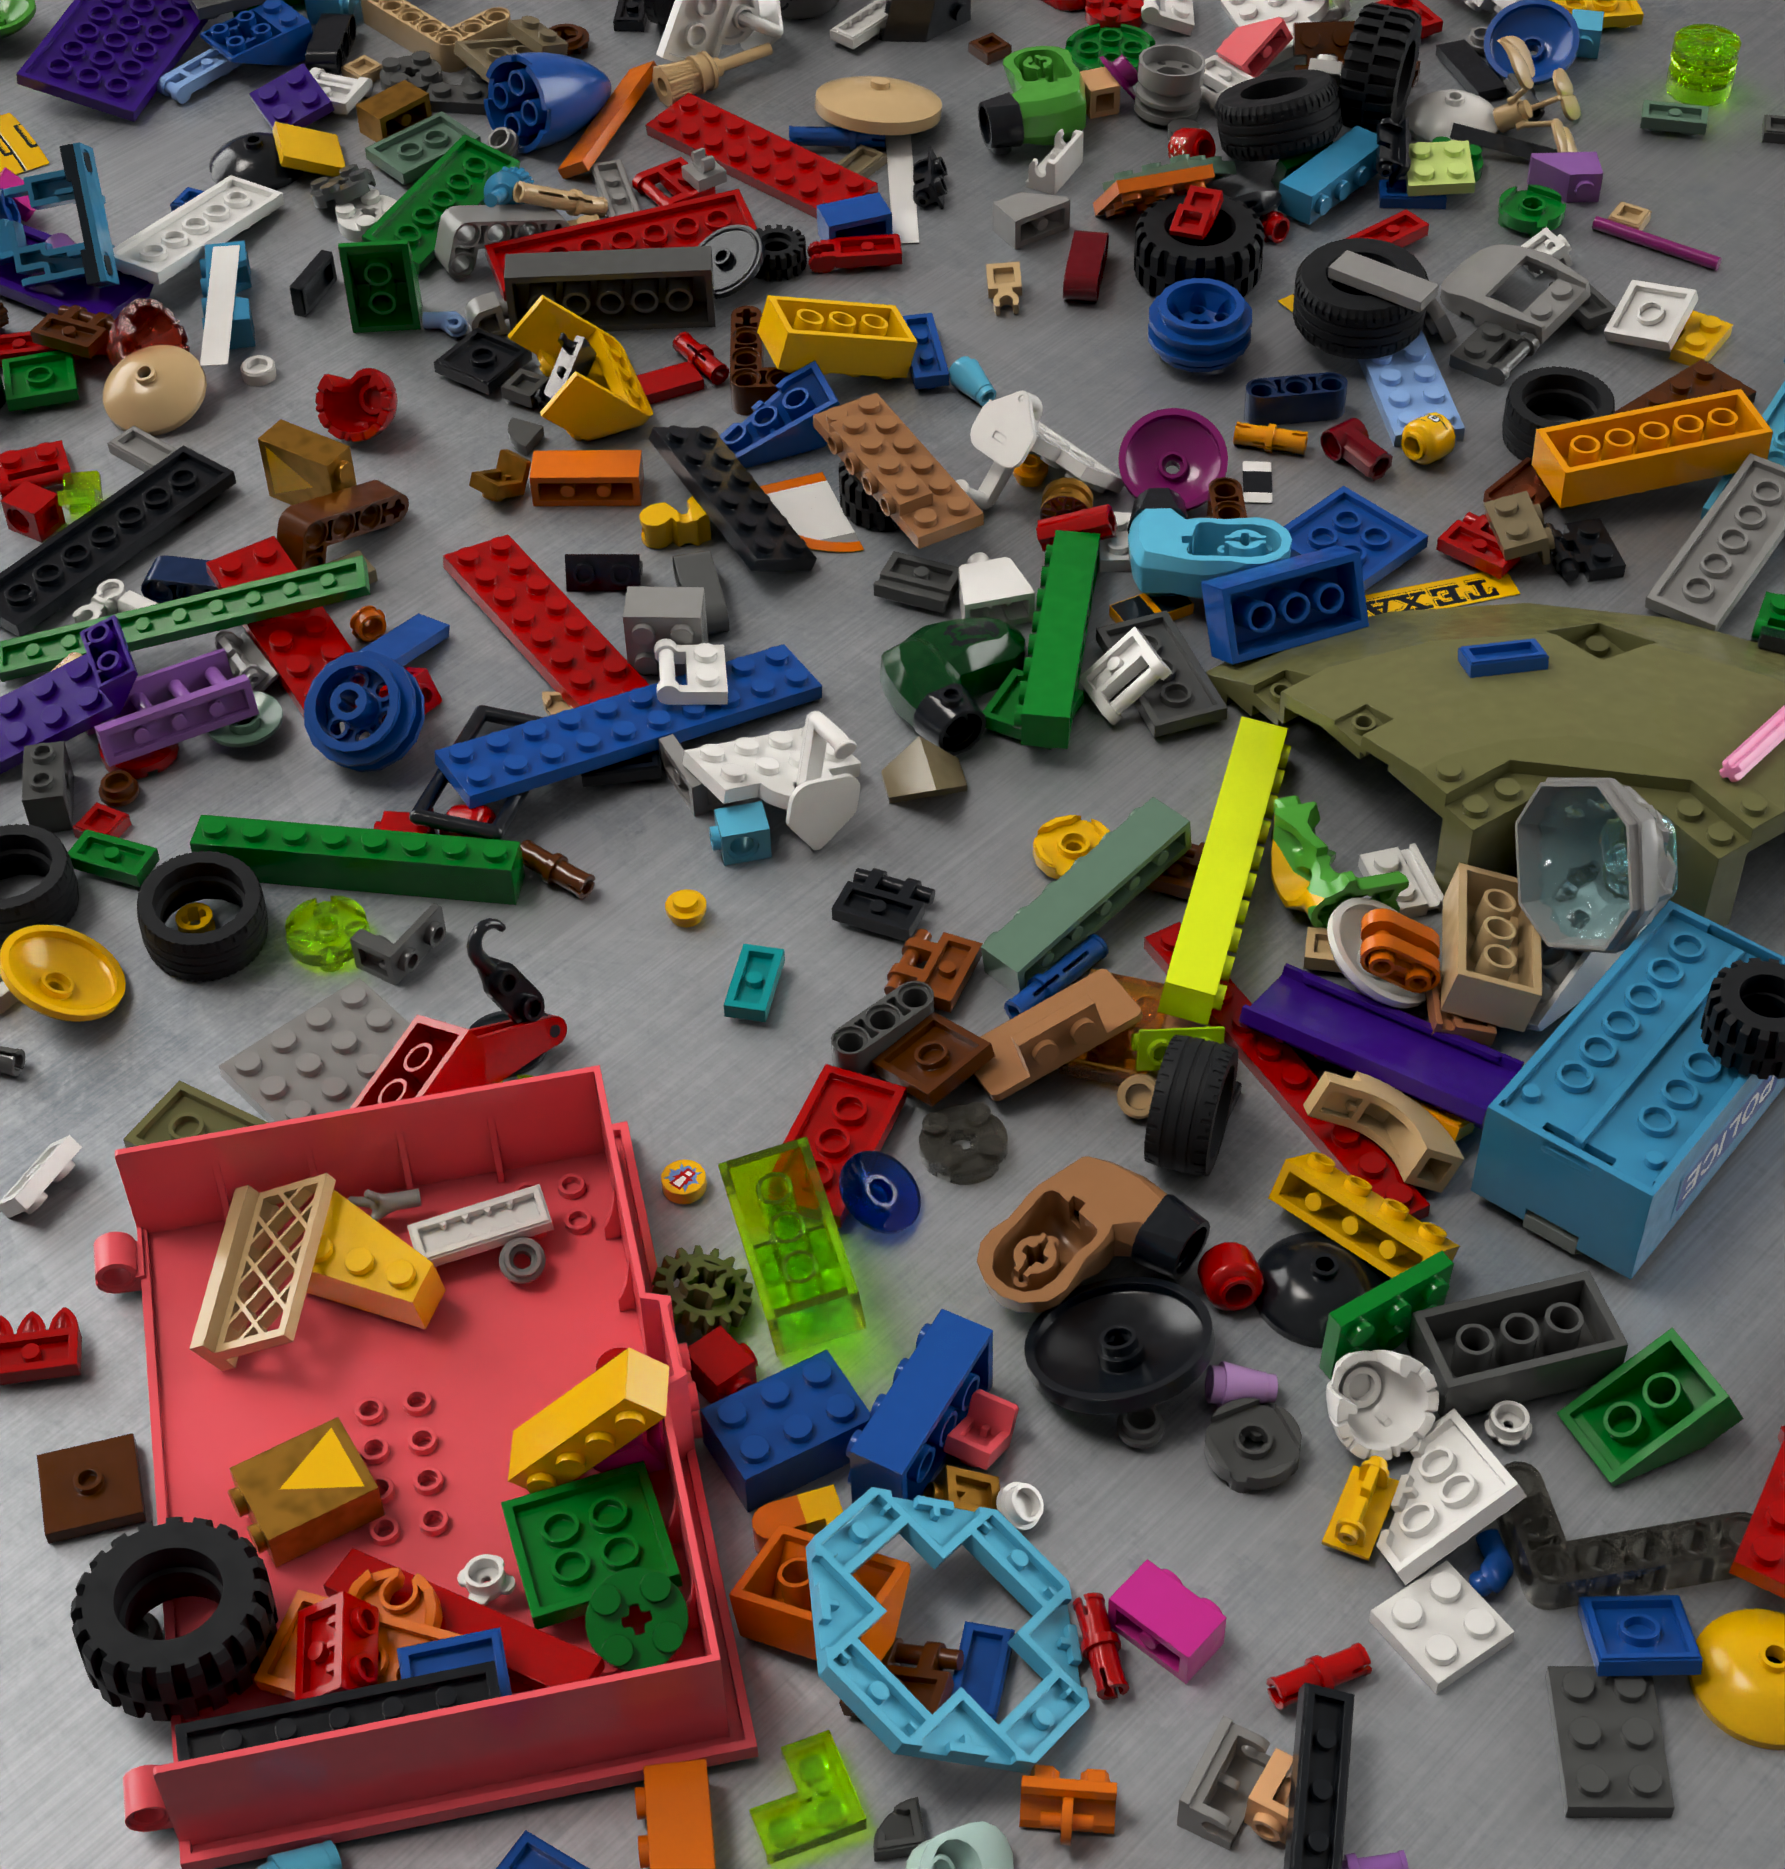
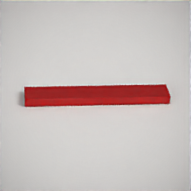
M352 1548L323 1586L326 1595L329 1597L342 1591L348 1593L352 1583L367 1569H369L370 1573L397 1567ZM401 1569L405 1576L404 1585L392 1596L390 1600L391 1605H401L410 1599L413 1593L411 1580L415 1575ZM428 1581L440 1600L443 1615L440 1629L465 1635L500 1627L508 1675L511 1679L537 1690L597 1678L605 1669L603 1658Z

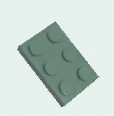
M441 111L366 147L365 153L367 160L406 185L422 177L464 134L480 142L481 139L479 135Z

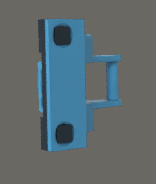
M80 142L59 146L63 170L24 177L25 185L4 189V197L16 198L29 195L31 208L36 210L71 203L76 204L84 242L53 248L52 244L46 242L27 246L23 224L3 218L0 219V266L15 263L16 272L23 275H32L33 273L45 271L44 275L30 276L22 279V286L24 288L43 286L86 277L87 285L98 288L120 285L113 252L115 246L111 242L104 207L106 200L101 192L93 148Z

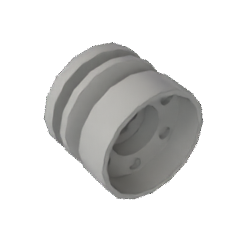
M1160 44L1144 49L1139 55L1137 72L1139 83L1136 85L1135 112L1141 118L1159 125H1168L1172 120L1178 118L1195 120L1200 114V101L1202 98L1200 87L1204 81L1205 58L1198 51L1177 44Z

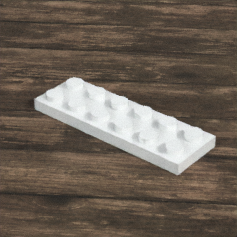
M230 175L114 247L116 268L123 274L136 276L147 280L151 284L160 285L165 283L169 278L204 257L205 245L226 243L283 206V193Z

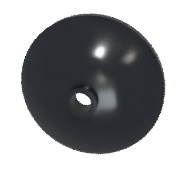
M264 132L244 134L226 142L214 153L209 163L211 178L216 184L232 175L273 190L290 185L304 172L302 170L282 167L273 133Z
M1320 1231L1303 1232L1276 1242L1258 1260L1264 1284L1262 1293L1254 1304L1262 1319L1279 1335L1300 1345L1322 1348L1329 1313L1390 1280V1277Z

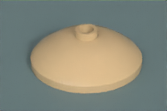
M154 345L139 349L122 359L110 372L103 388L105 411L111 421L124 432L132 426H136L152 436L168 433L186 423L200 408L207 387L205 372L195 356L180 347Z

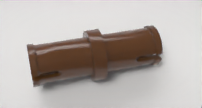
M528 839L520 844L523 865L540 874L545 883L549 885L557 884L580 899L586 898L593 890L595 876L568 863L566 856L561 853L552 854Z

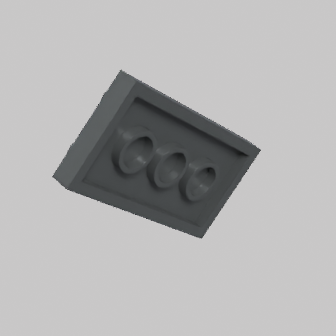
M1167 610L1096 628V641L1105 654L1133 627H1136L1144 634L1160 658L1172 671V674L1164 681L1159 679L1134 702L1135 707L1154 738L1227 719L1228 707ZM1149 665L1144 670H1142L1136 677H1134L1124 688L1126 689L1142 673H1144L1149 668Z

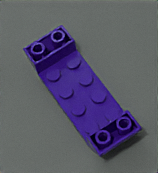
M115 614L79 632L86 654L0 697V774L23 763L24 746L59 741L66 742L121 713L138 673L119 620Z

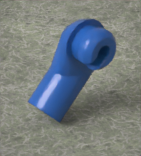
M1497 1529L1485 1530L1476 1537V1542L1484 1561L1480 1565V1570L1470 1574L1469 1583L1483 1598L1489 1596L1493 1591L1497 1594L1502 1591L1514 1572L1513 1562Z

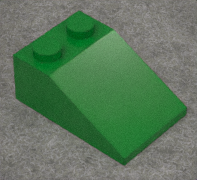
M391 240L338 243L353 333L421 330L423 305L419 279L409 241Z
M1673 1327L1557 1412V1415L1613 1487L1706 1447L1744 1419L1727 1392Z

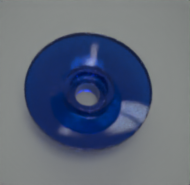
M871 1150L853 1155L843 1165L839 1175L840 1194L846 1208L858 1222L873 1231L883 1234L902 1232L914 1223L921 1207L920 1192L912 1174L901 1162L888 1154Z

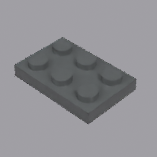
M1548 1666L1545 1679L1565 1817L1671 1818L1675 1807L1653 1676H1597L1594 1666Z

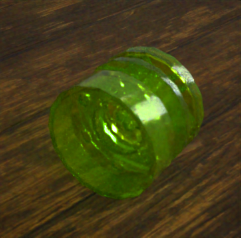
M1693 24L1677 31L1673 39V49L1670 56L1671 62L1665 83L1667 93L1674 100L1690 105L1715 106L1728 100L1732 93L1736 74L1734 69H1736L1742 44L1739 36L1729 29L1712 24Z

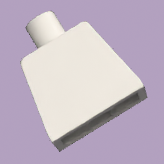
M978 552L969 557L967 564H962L958 568V592L962 619L988 617L999 619L1011 626L1033 621L1035 592L1011 558L1002 557L989 560L985 553Z

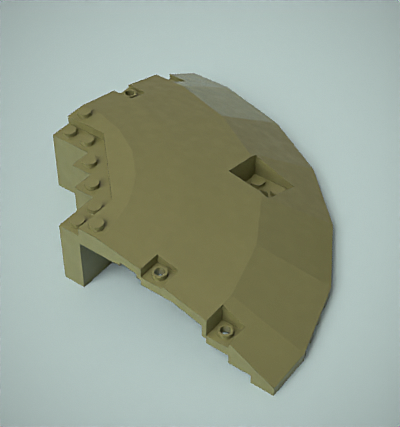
M1519 603L1386 612L1368 617L1369 626L1233 665L1224 662L1206 671L1226 706L1236 702L1251 716L1261 712L1277 726L1301 715L1323 727L1358 759L1372 754L1388 764V771L1443 818L1434 878L1443 895H1445L1459 862L1517 878L1515 822L1540 782H1545L1548 777L1613 778L1622 785L1630 786L1649 805H1653L1661 814L1664 825L1669 830V841L1666 847L1677 867L1672 895L1669 900L1723 927L1730 922L1747 853L1785 832V739L1738 782L1732 783L1728 777L1722 778L1719 772L1723 768L1722 761L1785 705V655L1759 649L1758 643L1664 617ZM1535 638L1549 656L1548 669L1470 678L1458 661V648L1461 646ZM1578 803L1571 804L1568 811L1576 813L1582 810L1583 807ZM1616 816L1611 821L1607 836L1609 876L1615 893L1619 897L1629 898L1626 826L1619 816ZM1588 864L1581 871L1569 873L1567 884L1564 885L1557 898L1564 895L1567 889H1575L1580 885L1583 887L1593 880L1598 872L1595 865Z

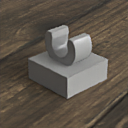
M704 148L692 151V162L681 166L682 178L698 192L727 182L726 170L715 161L712 155L706 157Z

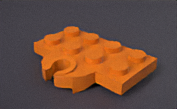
M388 1568L374 1573H370L369 1569H367L352 1583L348 1591L349 1594L376 1606L379 1610L378 1684L401 1679L397 1648L461 1635L440 1629L443 1619L440 1600L426 1578L418 1572L411 1580L413 1585L412 1596L401 1605L390 1604L394 1593L404 1585L405 1576L400 1568ZM297 1590L253 1681L259 1689L295 1699L298 1611L328 1597Z

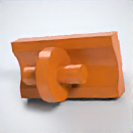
M1035 1764L1029 1776L1022 1775L1019 1827L1061 1830L1060 1845L1071 1846L1072 1831L1114 1834L1117 1783L1110 1782L1109 1774L1106 1770L1087 1769L1081 1773L1080 1780L1059 1778L1060 1771L1055 1769L1054 1766Z

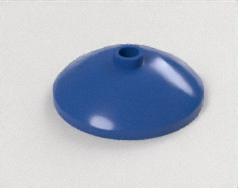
M1521 0L1505 7L1491 20L1484 36V53L1490 68L1497 76L1505 80L1508 74L1514 73L1505 49L1497 40L1505 36L1520 38L1525 42L1530 52H1537L1536 55H1531L1535 67V76L1532 80L1534 86L1541 85L1553 80L1554 70L1562 68L1566 71L1572 65L1579 49V29L1571 13L1558 3L1550 0Z

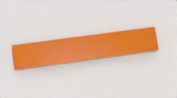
M654 61L629 69L605 105L557 169L563 179H568L590 170L651 84L653 67L657 66Z

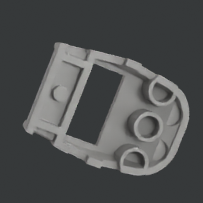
M1505 244L1484 248L1464 260L1442 282L1440 294L1442 304L1449 311L1458 316L1469 315L1474 318V325L1480 327L1487 321L1500 325L1502 328L1519 335L1522 332L1532 333L1539 339L1540 344H1543L1591 296L1589 280L1552 255L1526 247ZM1522 265H1527L1529 271L1541 275L1545 272L1554 277L1555 281L1523 312L1490 298Z

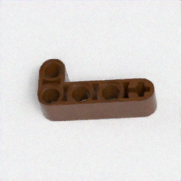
M748 305L740 306L732 311L730 339L732 409L735 413L750 416L753 413L751 407L759 400L766 402L778 391L775 385L786 376L792 374L778 370L777 367H764V343L757 332L762 313L757 307Z
M379 480L365 482L286 508L279 518L277 540L298 570L323 565L326 563L327 546L400 522L408 511L409 499L406 495Z

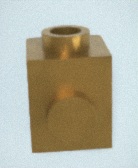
M502 449L499 453L496 469L472 472L469 486L482 492V496L485 499L495 502H501L504 498L524 495L531 462L508 449Z

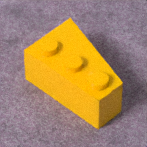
M333 1190L306 1293L426 1330L446 1291L433 1262L337 1191Z

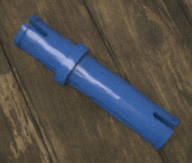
M789 125V141L799 146L850 147V150H855L862 144L867 147L885 148V135L860 133L841 127Z
M1091 934L1084 942L1062 957L1043 974L1037 973L1032 976L1027 982V987L1004 1004L1008 1017L1010 1019L1016 1017L1062 991L1081 977L1099 960L1108 955L1109 949L1105 941L1100 936ZM1078 961V963L1075 966H1073L1070 970L1064 973L1068 968H1070L1073 964H1075ZM1049 985L1045 990L1038 994L1043 988Z

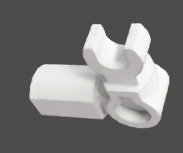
M108 579L97 587V593L91 598V603L79 607L72 616L75 623L159 603L131 590L127 592L123 582L119 579Z

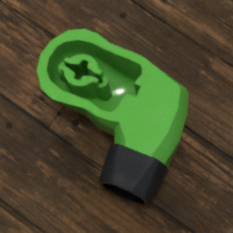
M1056 46L1028 47L1014 51L1005 57L1003 66L1013 94L1008 92L980 102L978 106L979 127L984 144L988 149H993V153L997 155L1008 154L1012 151V147H1021L1023 144L1054 145L1055 135L1060 129L1064 130L1063 140L1066 143L1071 141L1075 130L1082 131L1086 127L1084 81L1079 69L1073 63L1071 53L1066 49Z

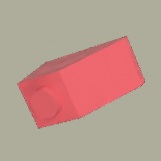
M1280 17L1237 27L1222 42L1216 52L1220 58L1256 78L1260 76L1293 37L1285 21Z

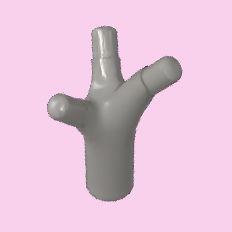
M419 1188L386 1194L367 1189L364 1192V1197L350 1196L348 1199L358 1207L371 1208L372 1214L370 1217L377 1222L396 1210L421 1206Z

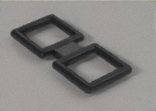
M479 705L475 708L454 744L475 739L485 722L514 727L543 717ZM438 768L410 812L409 819L413 824L476 838L501 840L529 791L507 797L492 824L432 812V808L446 785L450 783Z

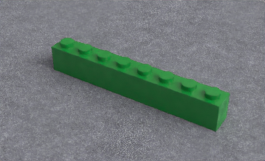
M1056 530L1053 545H1046L1045 566H1042L1041 583L1037 592L1036 611L1033 613L1032 634H1029L1028 657H1025L1023 680L1028 681L1021 680L1019 704L1023 705H1016L1014 728L1021 729V745L1068 749L1099 567L1100 533Z
M213 815L200 816L190 841L192 852H219L240 859L241 862H244L255 873L259 883L517 905L525 878L520 841Z

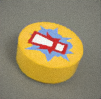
M685 1159L674 1161L667 1165L661 1174L663 1194L673 1203H693L699 1200L706 1191L705 1170L695 1161Z

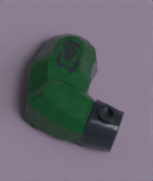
M988 617L953 619L926 625L914 632L905 641L883 652L881 656L880 683L886 698L896 712L911 724L920 736L956 756L971 749L980 740L985 731L986 718L975 700L988 692L999 689L1013 668L1024 670L1025 657H1028L1025 638L1018 629L1008 623Z

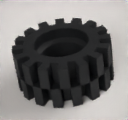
M776 224V228H771V225H767L764 231L761 228L755 230L763 240L765 247L764 260L759 272L755 276L756 278L760 279L764 276L765 281H771V278H776V282H780L782 277L790 280L793 279V274L799 276L801 270H805L807 264L805 236L801 235V231L798 229L793 231L791 226L783 229L782 225Z

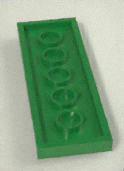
M464 134L362 235L361 242L408 240L416 271L419 275L435 258L434 249L439 222L443 212L452 206L486 205L484 203V186L489 177L502 170L504 166L519 168L520 161Z

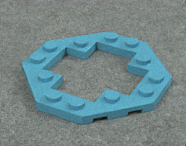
M871 1487L817 1533L805 1547L818 1676L893 1754L1027 1773L1089 1709L1087 1688L1081 1687L1078 1665L1082 1662L1077 1626L1070 1624L1067 1606L1072 1600L1069 1581L998 1510L978 1507L973 1512L954 1508V1502L920 1495H917L914 1500L892 1497L891 1490ZM898 1534L934 1570L963 1545L1033 1616L1016 1632L1007 1644L1043 1680L999 1725L962 1687L936 1712L931 1714L859 1640L882 1618L887 1610L852 1575Z

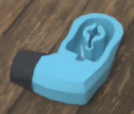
M1149 488L1142 492L1134 501L1127 530L1129 559L1132 577L1139 591L1148 596L1181 595L1203 599L1201 582L1284 560L1291 556V535L1286 528L1274 520L1260 517L1188 519L1184 500L1177 492L1169 488Z

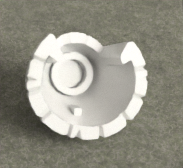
M1365 1350L1344 1355L1336 1362L1332 1379L1328 1382L1326 1388L1327 1409L1335 1434L1347 1450L1364 1460L1366 1458L1369 1460L1371 1456H1379L1387 1461L1391 1460L1393 1455L1399 1457L1401 1452L1410 1451L1419 1444L1418 1438H1425L1435 1421V1416L1432 1412L1438 1411L1439 1392L1435 1390L1438 1386L1434 1376L1420 1361L1411 1356L1393 1351Z

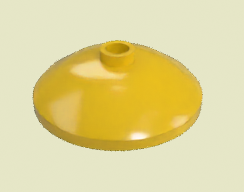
M32 925L13 932L4 941L0 949V976L3 982L21 1003L43 1016L67 1022H84L100 1019L114 1011L124 995L126 986L125 976L116 958L100 943L78 931L55 925Z
M1752 1608L1724 1614L1708 1624L1696 1639L1703 1662L1701 1675H1689L1694 1697L1706 1716L1717 1727L1733 1738L1758 1748L1785 1750V1613L1769 1609ZM1767 1657L1776 1658L1781 1663H1773Z

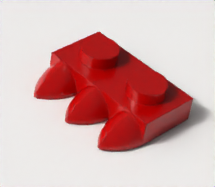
M66 1307L59 1310L53 1317L49 1330H46L42 1318L34 1311H31L21 1321L16 1334H14L10 1322L0 1315V1385L81 1375L82 1335L78 1321L71 1310Z

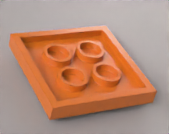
M1213 164L1116 180L1093 202L1095 216L1106 214L1107 219L1124 216L1126 215L1125 211L1137 209L1138 213H1143L1159 199L1164 201L1169 195L1176 193L1178 196L1184 195L1185 192H1188L1190 185L1206 188V185L1215 178Z

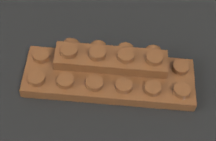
M877 392L813 415V427L827 442L832 454H837L845 463L847 471L859 479L865 492L876 499L883 513L894 520L918 549L984 525V513Z

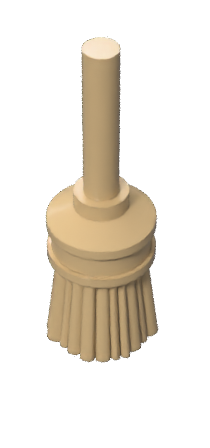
M767 42L723 59L718 57L712 58L706 51H701L695 56H687L683 61L654 66L652 74L654 89L659 97V101L663 102L665 106L670 107L688 92L701 95L708 90L717 89L719 77L723 76L725 71L772 55L773 49L770 43Z

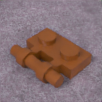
M918 929L914 937L907 939L902 948L903 956L900 962L892 965L888 972V983L884 988V992L887 995L906 982H924L933 989L934 1008L951 1013L982 957L981 946L983 943L943 932L938 943L931 942L932 935L929 931ZM926 961L923 969L916 967L917 964Z

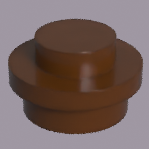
M118 770L112 771L102 778L98 791L100 799L104 804L112 807H123L138 797L140 788L137 780L130 773Z

